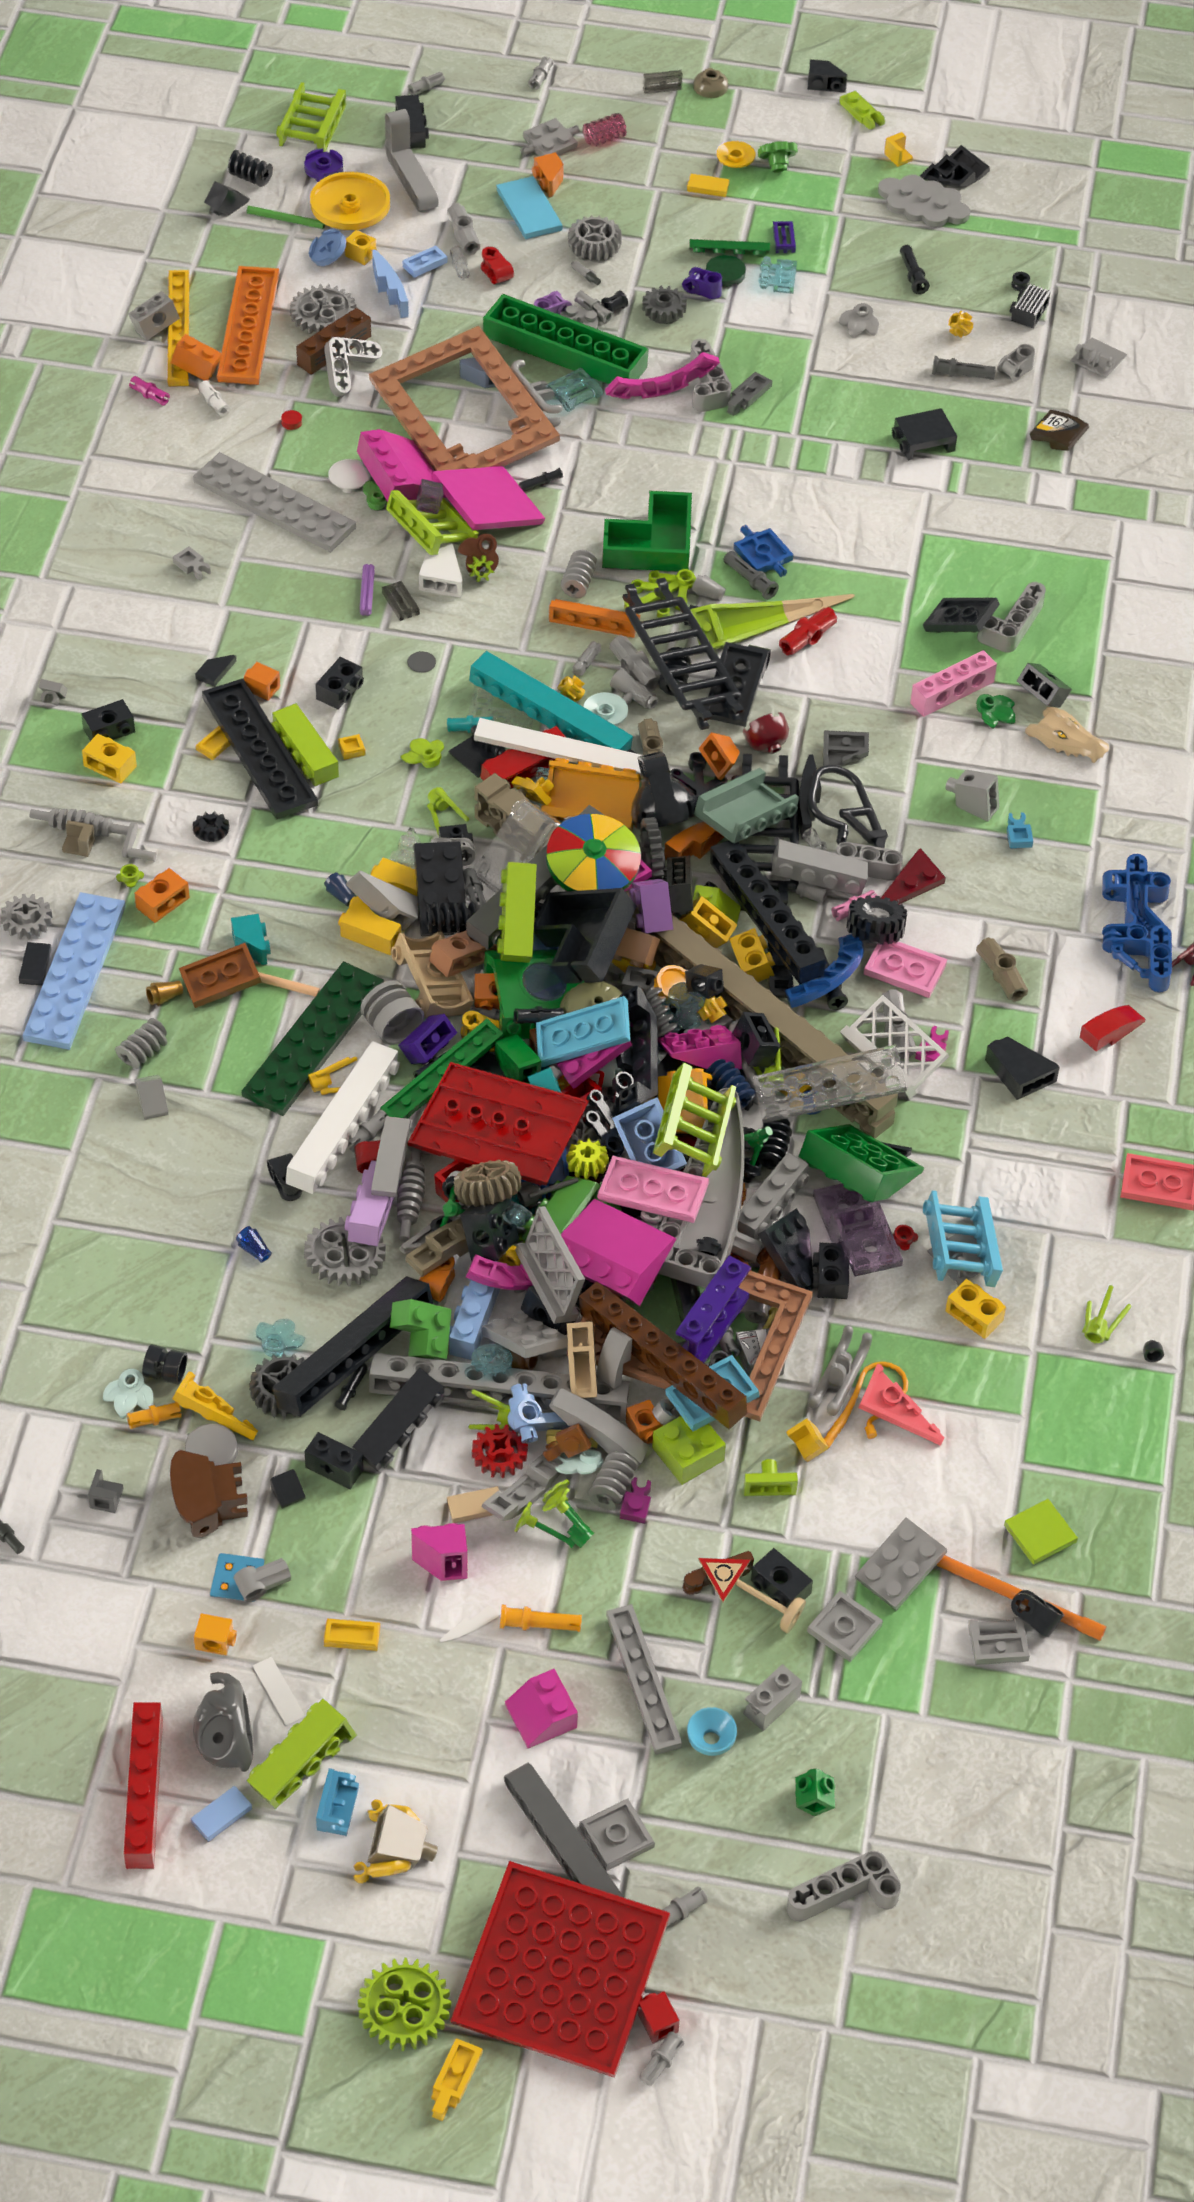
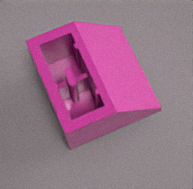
M448 1523L444 1526L431 1527L423 1525L418 1528H411L412 1560L440 1581L468 1579V1551L465 1524Z

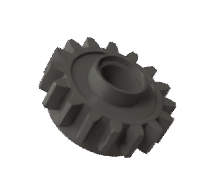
M660 286L659 289L653 287L652 292L646 291V296H643L642 311H645V316H648L654 322L660 324L673 323L680 317L682 318L683 313H686L687 298L684 297L683 292L678 293L677 288L671 290V286H668L667 289H664L663 286Z

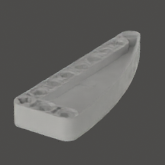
M723 1088L719 1090V1093L724 1094L729 1088ZM736 1091L734 1094L736 1103L730 1111L721 1147L720 1157H722L719 1168L716 1171L713 1170L706 1177L709 1178V1185L695 1222L691 1223L664 1216L659 1228L660 1231L675 1237L676 1241L658 1274L703 1288L708 1286L726 1258L730 1255L740 1215L744 1176V1132L740 1100ZM713 1102L710 1111L717 1113L719 1103ZM705 1120L702 1129L712 1133L714 1123ZM698 1138L694 1147L707 1153L709 1143ZM690 1157L684 1172L701 1176L704 1163ZM703 1237L715 1238L721 1244L722 1251L718 1252L717 1257L698 1252L696 1240L703 1239Z

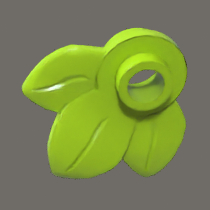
M423 738L413 739L410 742L411 751L400 757L406 763H422L426 768H433L440 764L444 743L438 739L432 742Z

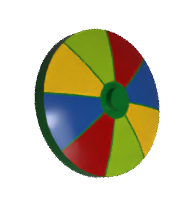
M583 814L569 818L553 831L547 844L546 862L548 870L553 879L566 891L613 888L625 890L633 883L639 871L641 852L636 837L624 824L608 816Z

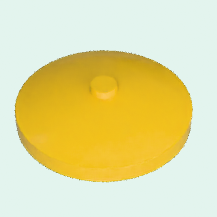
M340 172L323 178L313 187L310 194V207L313 215L327 226L341 230H359L371 227L384 219L390 209V193L386 185L374 176L360 172Z

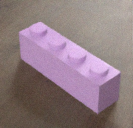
M371 1161L369 1169H364L362 1176L363 1185H358L357 1200L352 1201L351 1216L347 1215L345 1230L348 1231V1241L378 1246L395 1197L371 1194L376 1161Z

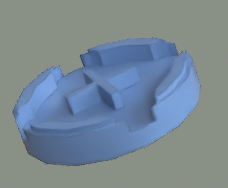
M331 228L321 233L322 236L316 237L311 243L309 256L316 265H330L342 255L346 246V239L338 229Z

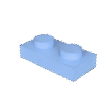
M434 246L402 260V265L415 278L446 264L447 256L437 246Z

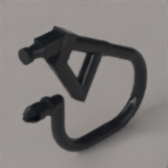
M825 765L818 768L811 778L807 803L816 819L838 829L837 845L847 841L849 834L848 825L824 815L818 809L815 802L819 779L826 773H836L849 779L854 784L863 807L840 809L839 816L869 844H874V847L885 848L888 837L886 829L882 830L860 779L850 770L840 766ZM867 816L873 831H869L855 817Z

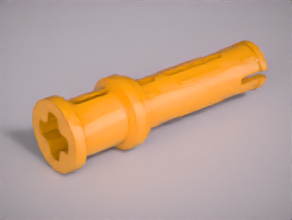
M502 1604L500 1628L504 1629L505 1626L520 1627L526 1631L530 1627L580 1632L582 1615L531 1611V1608L528 1606H524L523 1609L508 1608L505 1604Z

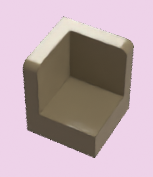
M67 820V837L62 846V852L89 857L95 842L94 825Z

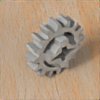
M22 894L20 899L14 896V902L6 901V907L1 908L2 915L0 917L4 931L9 930L10 936L17 934L18 939L25 935L29 940L33 934L40 937L39 932H47V926L52 925L51 918L53 917L49 902L44 903L43 897L35 899V894H32L30 898Z

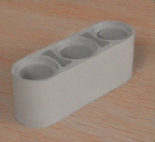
M842 842L836 848V854L868 862V877L893 881L901 872L903 856L896 850L851 842Z

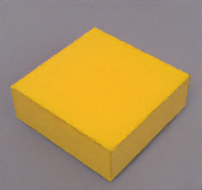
M359 734L338 738V746L344 760L366 755L365 747Z

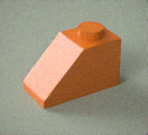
M712 732L698 748L718 780L724 778L735 764L740 753L729 736Z

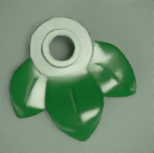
M982 694L978 697L976 708L981 713L984 723L994 729L998 721L1015 724L1016 716L1012 710L1015 703L1012 699L1004 695L991 696L989 694Z

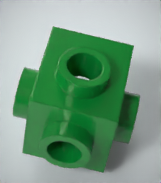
M817 1768L809 1769L806 1773L795 1777L797 1808L812 1816H817L835 1808L834 1777Z

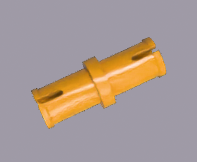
M178 1402L157 1407L151 1405L149 1409L127 1413V1418H129L127 1421L130 1430L149 1424L156 1426L161 1421L181 1418V1413H179L181 1410Z

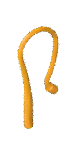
M880 1361L872 1363L863 1369L847 1406L824 1437L829 1448L845 1426L854 1408L865 1375L869 1370L875 1368L877 1364L898 1372L903 1381L902 1391L906 1394L908 1391V1380L906 1374L899 1366ZM875 1415L868 1419L865 1427L868 1439H873L877 1436L875 1426L872 1425L875 1420L879 1419Z

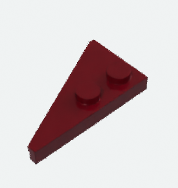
M920 848L889 886L881 899L887 897L890 898V901H898V905L945 884L946 877Z

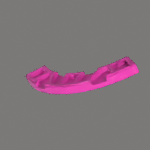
M702 352L684 367L662 376L648 379H627L617 376L605 389V392L608 396L630 399L636 396H641L644 399L669 394L689 386V382L698 377L701 379L712 371L720 361L718 357Z
M477 1254L474 1256L466 1274V1278L499 1289L527 1290L533 1286L522 1264L520 1266H507L506 1263L495 1262Z

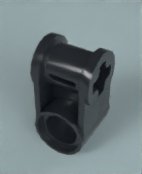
M291 1153L267 1160L270 1177L274 1181L281 1198L286 1201H295L302 1194L301 1189L286 1184L287 1166L293 1159Z
M1030 1590L1019 1591L1011 1602L1013 1613L1045 1637H1050L1064 1617L1063 1612L1057 1607L1046 1602ZM1026 1598L1029 1600L1028 1606L1022 1609L1020 1607L1021 1601Z

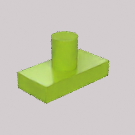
M766 1459L761 1462L762 1473L745 1474L744 1496L796 1495L797 1472L778 1473L777 1462L773 1459Z

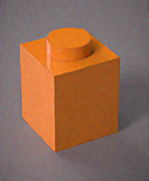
M256 662L251 669L249 668L245 672L244 680L251 692L260 698L269 701L280 688V672Z

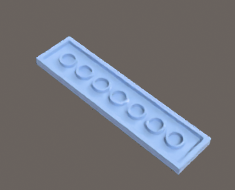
M79 893L23 1033L24 1041L70 1050L125 910L124 900Z

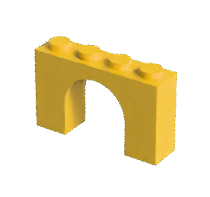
M384 857L378 865H374L371 876L417 896L415 869ZM354 896L351 899L346 913L343 912L338 921L341 937L390 956L392 947H394L399 933H401V924L376 915L358 896Z

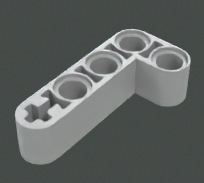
M696 339L692 342L690 362L702 352L716 356L708 341ZM719 363L712 371L700 379V384L695 385L693 388L692 406L697 411L705 412L728 406L729 398L731 397V383Z
M1039 582L1029 583L1005 620L995 616L989 618L983 629L977 633L978 641L1002 652L1014 651L1043 607L1046 592L1045 586Z
M870 1851L791 1889L788 1895L786 1911L791 1919L801 1922L865 1891L869 1892L878 1907L888 1910L895 1907L898 1903L901 1883L885 1856L878 1851ZM869 1866H875V1867H877L879 1870H878V1871H871V1870H869L867 1867H869ZM843 1878H851L855 1882L847 1883ZM826 1889L830 1894H821L819 1890ZM889 1889L893 1894H885L881 1890Z

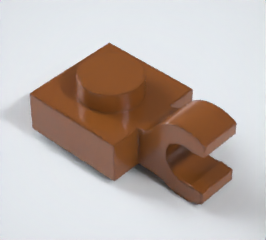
M577 1423L557 1432L555 1436L557 1441L547 1444L545 1446L547 1450L542 1454L548 1462L556 1459L563 1452L570 1458L590 1449L592 1443L580 1424Z

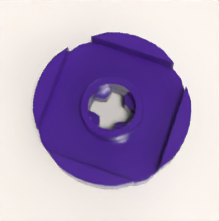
M315 149L305 156L304 170L308 176L319 182L329 175L343 172V157L335 150L330 149V152H323V149Z

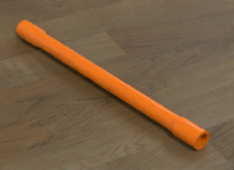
M946 1555L936 1565L1011 1600L1019 1591H1022V1589ZM1025 1598L1021 1601V1604L1028 1606L1029 1600ZM1049 1602L1063 1612L1064 1617L1060 1622L1101 1641L1107 1626Z

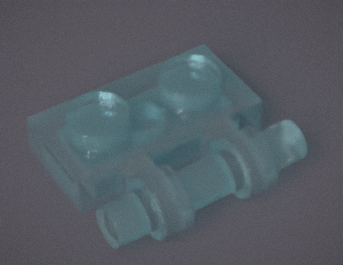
M764 257L760 264L761 273L758 278L760 288L766 289L768 286H774L773 292L793 294L797 261L777 259V264H772L770 257Z

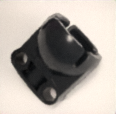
M659 751L639 756L638 763L643 780H641L642 786L637 791L631 808L632 821L636 829L640 830L643 818L654 817L659 828L695 817L696 798L690 788L673 778L666 755Z

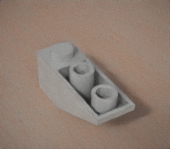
M361 870L346 883V886L378 916L401 924L402 930L408 928L418 919L417 896Z

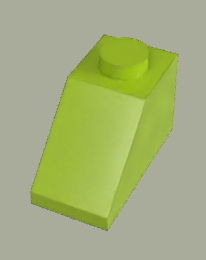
M702 885L695 886L693 901L703 896L738 925L740 905L719 888Z

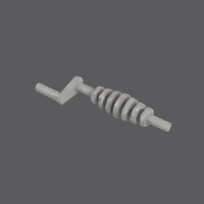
M53 808L50 812L30 810V818L48 821L49 826L54 828L57 826L60 830H65L66 822L70 820L94 825L95 836H100L101 832L104 837H108L111 833L127 835L122 851L123 857L149 861L156 860V852L132 848L137 835V823L131 822L129 826L113 824L111 818L105 817L104 819L101 815L97 814L95 816L94 813H86L85 810H79L78 812L76 809H70L69 812L68 809H61L59 812L58 808Z
M408 1146V1149L412 1151L411 1161L407 1162L404 1166L397 1190V1220L401 1223L399 1239L403 1242L409 1240L411 1225L417 1222L425 1194V1167L420 1163L421 1154L434 1155Z

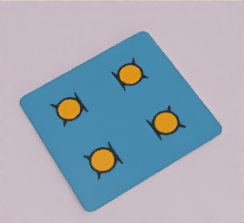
M220 1553L210 1596L245 1601L233 1577L239 1570L245 1567L253 1566L256 1569L263 1566L265 1560L262 1558Z

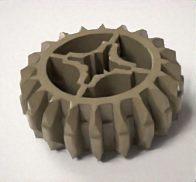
M490 1160L485 1163L481 1162L480 1164L472 1165V1167L460 1171L454 1177L453 1188L461 1204H466L467 1206L474 1205L475 1207L479 1205L486 1206L487 1204L503 1202L504 1199H510L512 1195L517 1194L521 1189V1175L518 1167L512 1162Z

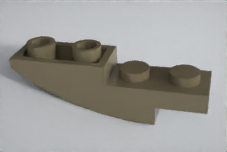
M461 1218L425 1236V1243L406 1255V1262L421 1277L457 1254L461 1257L469 1252Z

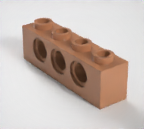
M466 930L436 941L432 946L429 961L448 978L484 964L485 951L497 950V944H494L488 950L469 937Z

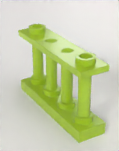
M301 82L298 89L294 90L293 100L281 125L277 127L276 137H279V146H283L287 137L312 141L314 144H317V149H323V152H326L346 108V90L338 89L336 95L330 98L305 93V83ZM304 101L329 105L330 108L325 110L303 106L302 104ZM302 113L324 117L325 119L319 122L297 118V115ZM293 125L318 129L319 132L313 134L291 130Z
M430 488L427 499L408 500L399 490H391L386 510L430 555H438L441 543H462L467 538L478 537L479 533L476 530H472L462 516L434 488ZM416 508H427L429 511L419 512ZM438 519L440 522L430 523L428 520ZM439 531H449L451 534L442 535Z
M683 1063L672 1076L653 1154L662 1157L668 1150L675 1149L703 1162L704 1167L701 1176L707 1177L713 1170L716 1171L722 1161L720 1152L730 1111L736 1103V1098L734 1097L736 1087L731 1085L724 1094L716 1092L693 1081V1078L690 1077L692 1066ZM691 1090L719 1103L717 1113L689 1101L688 1097L685 1096L686 1091ZM683 1109L714 1123L712 1133L682 1120L683 1117L680 1116ZM680 1129L708 1142L707 1153L677 1140L678 1137L675 1136L676 1130Z

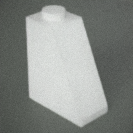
M441 543L438 555H430L426 552L419 573V591L462 597V577L453 543Z

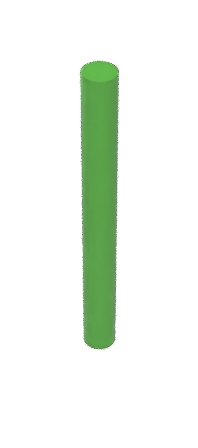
M249 205L247 207V214L320 229L325 227V224L316 219Z

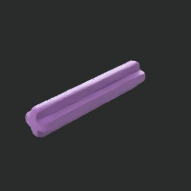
M373 564L363 565L360 614L362 616H369L372 613L375 571Z

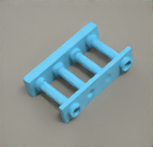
M932 1190L928 1200L924 1201L923 1214L926 1215L934 1257L933 1269L936 1270L938 1281H943L948 1269L981 1273L984 1276L985 1286L996 1287L1003 1268L989 1198L979 1196L975 1206L971 1208L939 1204L937 1191ZM941 1214L970 1218L974 1226L942 1222ZM945 1233L973 1236L977 1240V1244L947 1241ZM948 1251L977 1254L980 1257L981 1263L949 1259Z

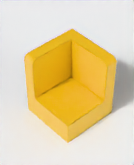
M903 132L887 137L885 141L884 154L897 167L913 161V156L905 149L906 135Z
M808 1418L786 1431L788 1437L795 1442L801 1455L807 1462L829 1449L819 1429Z

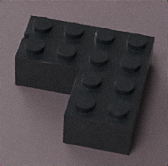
M622 888L548 892L534 922L533 933L545 947H559L550 967L565 984L582 983L583 980L585 983L603 982L637 905Z

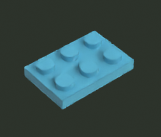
M733 1355L709 1366V1368L745 1394L747 1403L759 1397V1390ZM674 1386L666 1388V1396L692 1431L716 1420Z

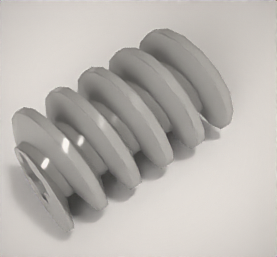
M577 550L570 557L561 580L562 590L570 597L582 598L587 593L597 562L596 557L591 552Z
M150 1018L140 1029L135 1030L134 1034L129 1035L127 1040L122 1041L120 1046H116V1054L124 1063L138 1069L140 1067L139 1062L145 1063L147 1061L146 1056L152 1057L154 1055L153 1051L158 1052L161 1049L160 1045H167L165 1027L157 1019Z
M621 1452L609 1453L597 1474V1478L593 1481V1486L589 1489L588 1495L590 1500L600 1508L615 1510V1504L621 1502V1495L625 1494V1487L629 1486V1479L633 1478L634 1471L638 1468L637 1461Z

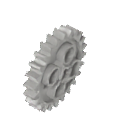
M319 284V288L311 285V290L304 288V293L297 292V297L293 296V302H290V316L292 317V322H295L296 327L301 326V331L308 329V334H311L313 331L317 333L354 310L356 303L355 299L351 298V293L345 294V289L338 291V286L332 289L330 284L326 288H323L321 284Z
M339 1217L337 1223L332 1219H329V1225L321 1222L320 1229L314 1227L312 1234L307 1235V1241L304 1246V1259H307L306 1266L312 1267V1274L319 1272L320 1280L328 1277V1284L333 1280H337L338 1286L343 1281H346L347 1285L351 1286V1282L355 1280L360 1285L361 1278L370 1281V1274L377 1276L378 1269L383 1268L386 1244H383V1236H381L378 1246L348 1241V1231L345 1230V1222L342 1217ZM341 1236H344L346 1241V1255L348 1257V1267H345L344 1263V1248L342 1246Z

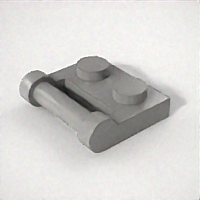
M1013 1617V1620L987 1622L968 1621V1631L971 1637L975 1665L1029 1661L1030 1655L1025 1627L1021 1618ZM999 1631H1014V1632H1015V1633H1008V1634L980 1635V1633H984V1632H999Z

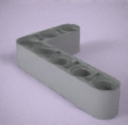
M402 109L386 113L385 144L389 163L418 211L438 207L437 193L410 149V120L407 110Z

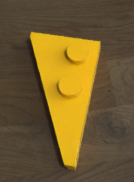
M189 1371L176 1390L172 1400L178 1402L181 1407L191 1409L201 1414L203 1418L215 1421L253 1441L258 1430L247 1419L243 1420V1422L239 1421L233 1415L235 1409L220 1396L216 1395L209 1386H199L193 1380L196 1375Z

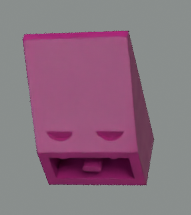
M714 1025L706 1030L690 1029L687 1033L682 1034L667 1033L664 1037L657 1038V1042L672 1058L708 1069L716 1060L725 1059L726 1062H733L735 1068L742 1069L741 1042L725 1026Z

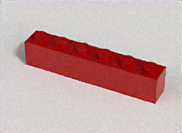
M133 1702L124 1839L126 1869H154L163 1728L161 1702Z

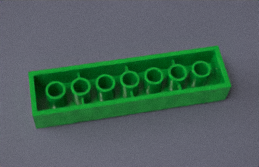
M502 294L483 317V332L488 339L609 385L617 376L627 379H639L648 367L649 348L506 294Z

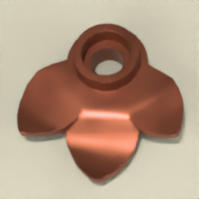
M482 534L478 538H467L458 547L457 551L467 556L466 569L468 573L472 572L467 564L474 562L473 556L481 560V556L485 555V562H494L490 566L493 571H495L499 563V557L495 551L497 542L490 534ZM483 541L488 542L489 546L487 549L483 548ZM477 566L476 570H481L483 566Z

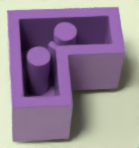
M661 879L633 882L632 889H629V897L637 905L636 907L639 908V914H636V924L638 928H641V932L652 933L673 930L668 882Z

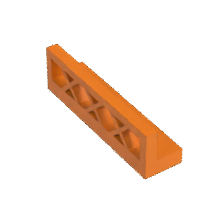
M559 599L551 600L549 622L632 638L635 637L636 630L625 612Z

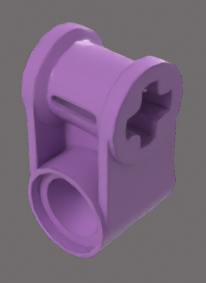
M553 291L534 301L535 306L559 315L566 311L568 306L572 305L570 301L564 300L558 291Z

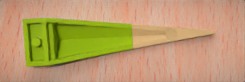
M845 594L754 603L709 604L690 610L715 650L723 649L725 642L739 643L814 614L822 608L832 607L850 600L855 595Z

